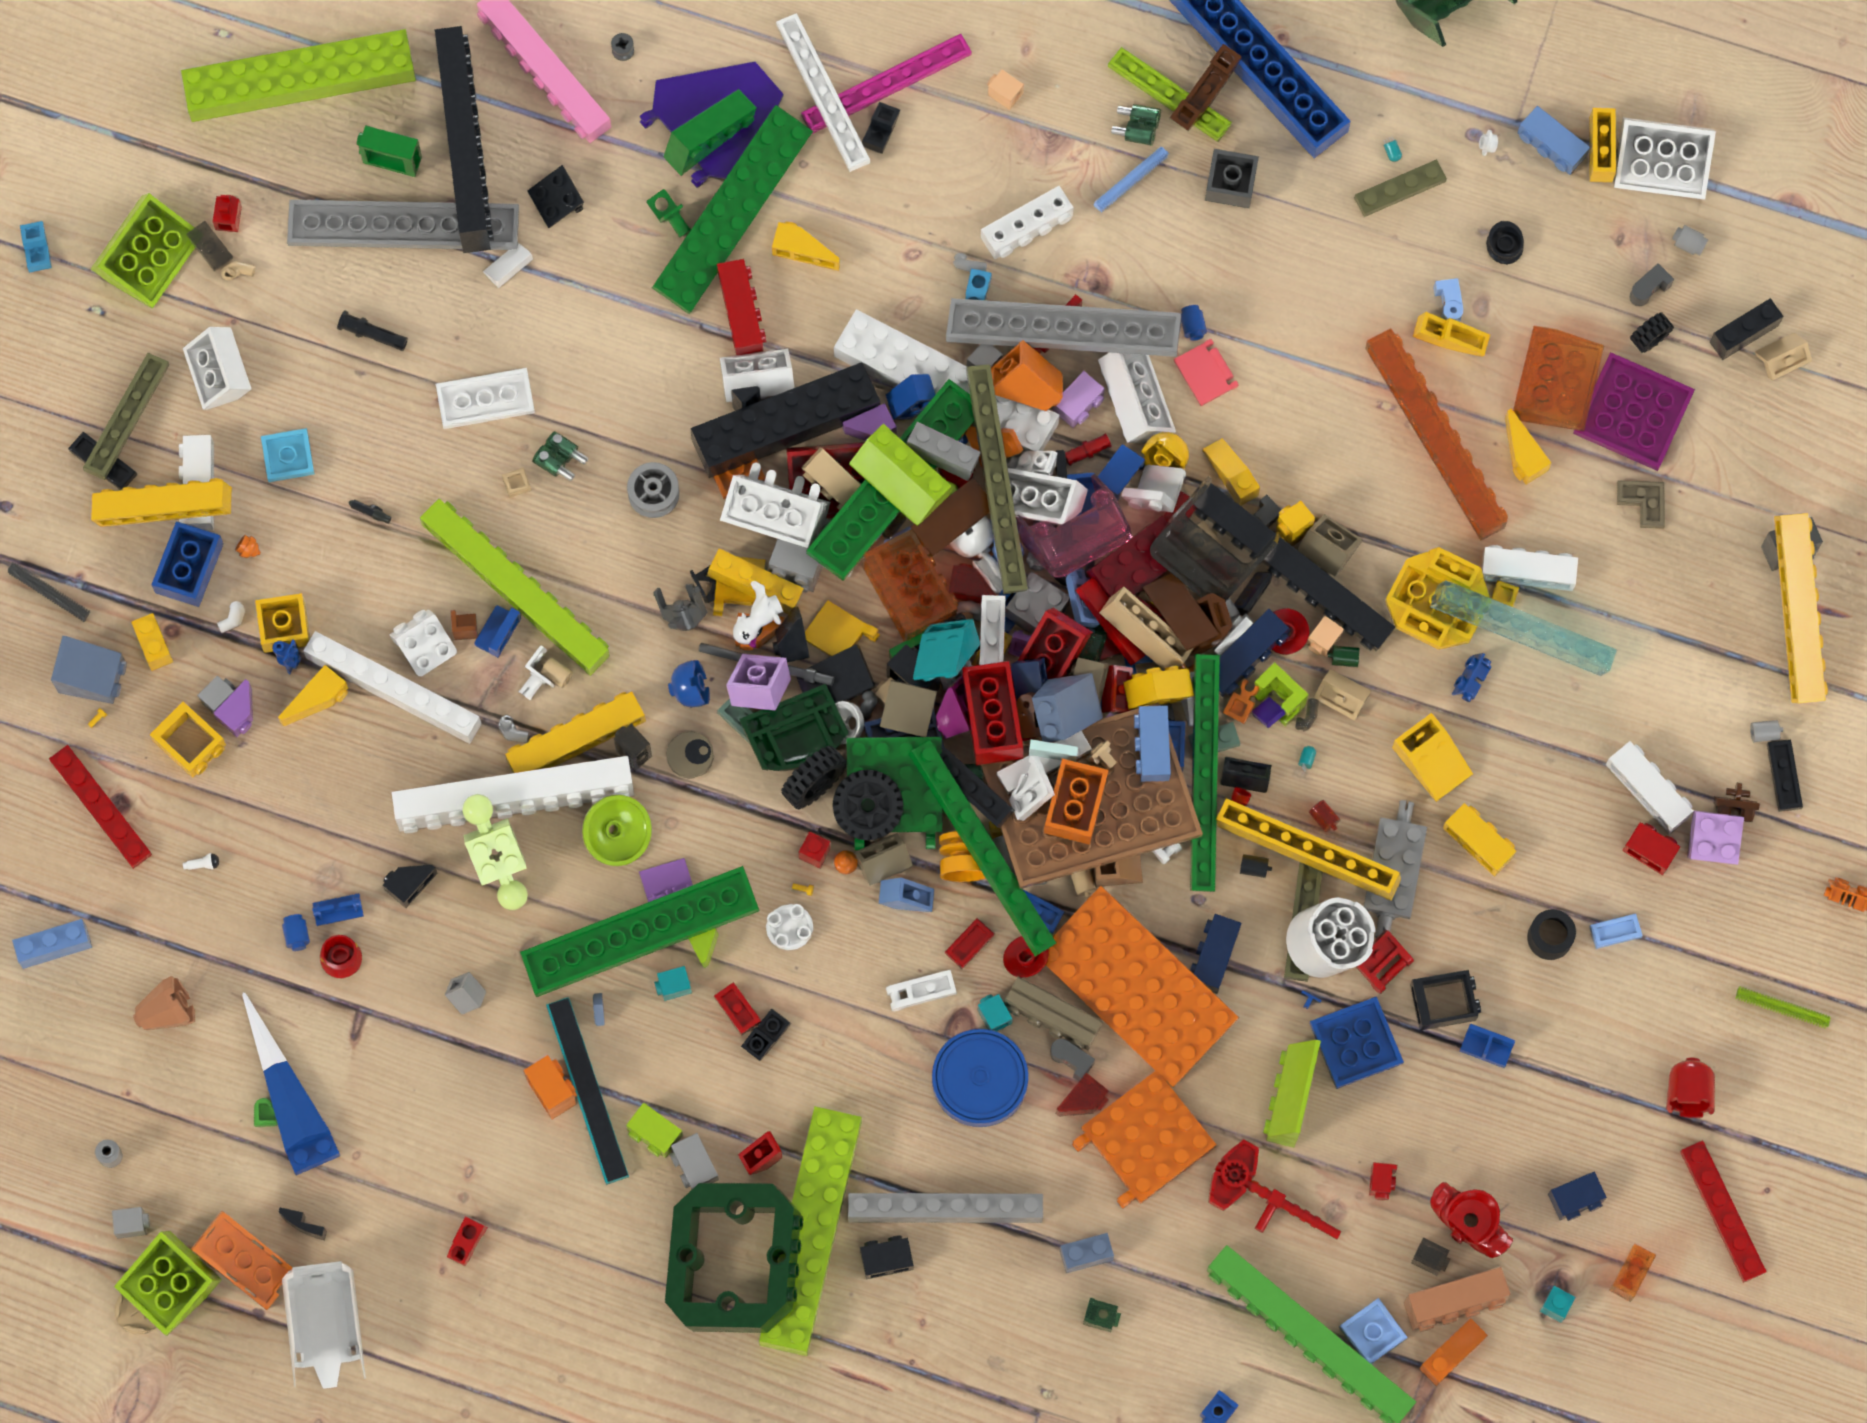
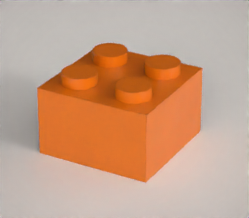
M547 1055L523 1070L527 1082L552 1120L576 1105L574 1098L577 1096L576 1090L569 1079L564 1081L563 1069L556 1059L551 1060Z

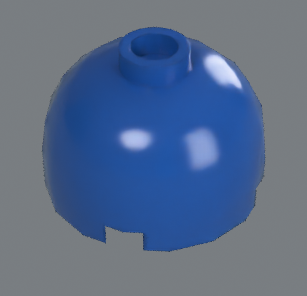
M691 660L680 664L672 673L671 683H668L670 695L672 697L675 696L677 701L683 706L690 708L709 704L710 701L709 687H705L704 680L707 677L703 666L698 660Z

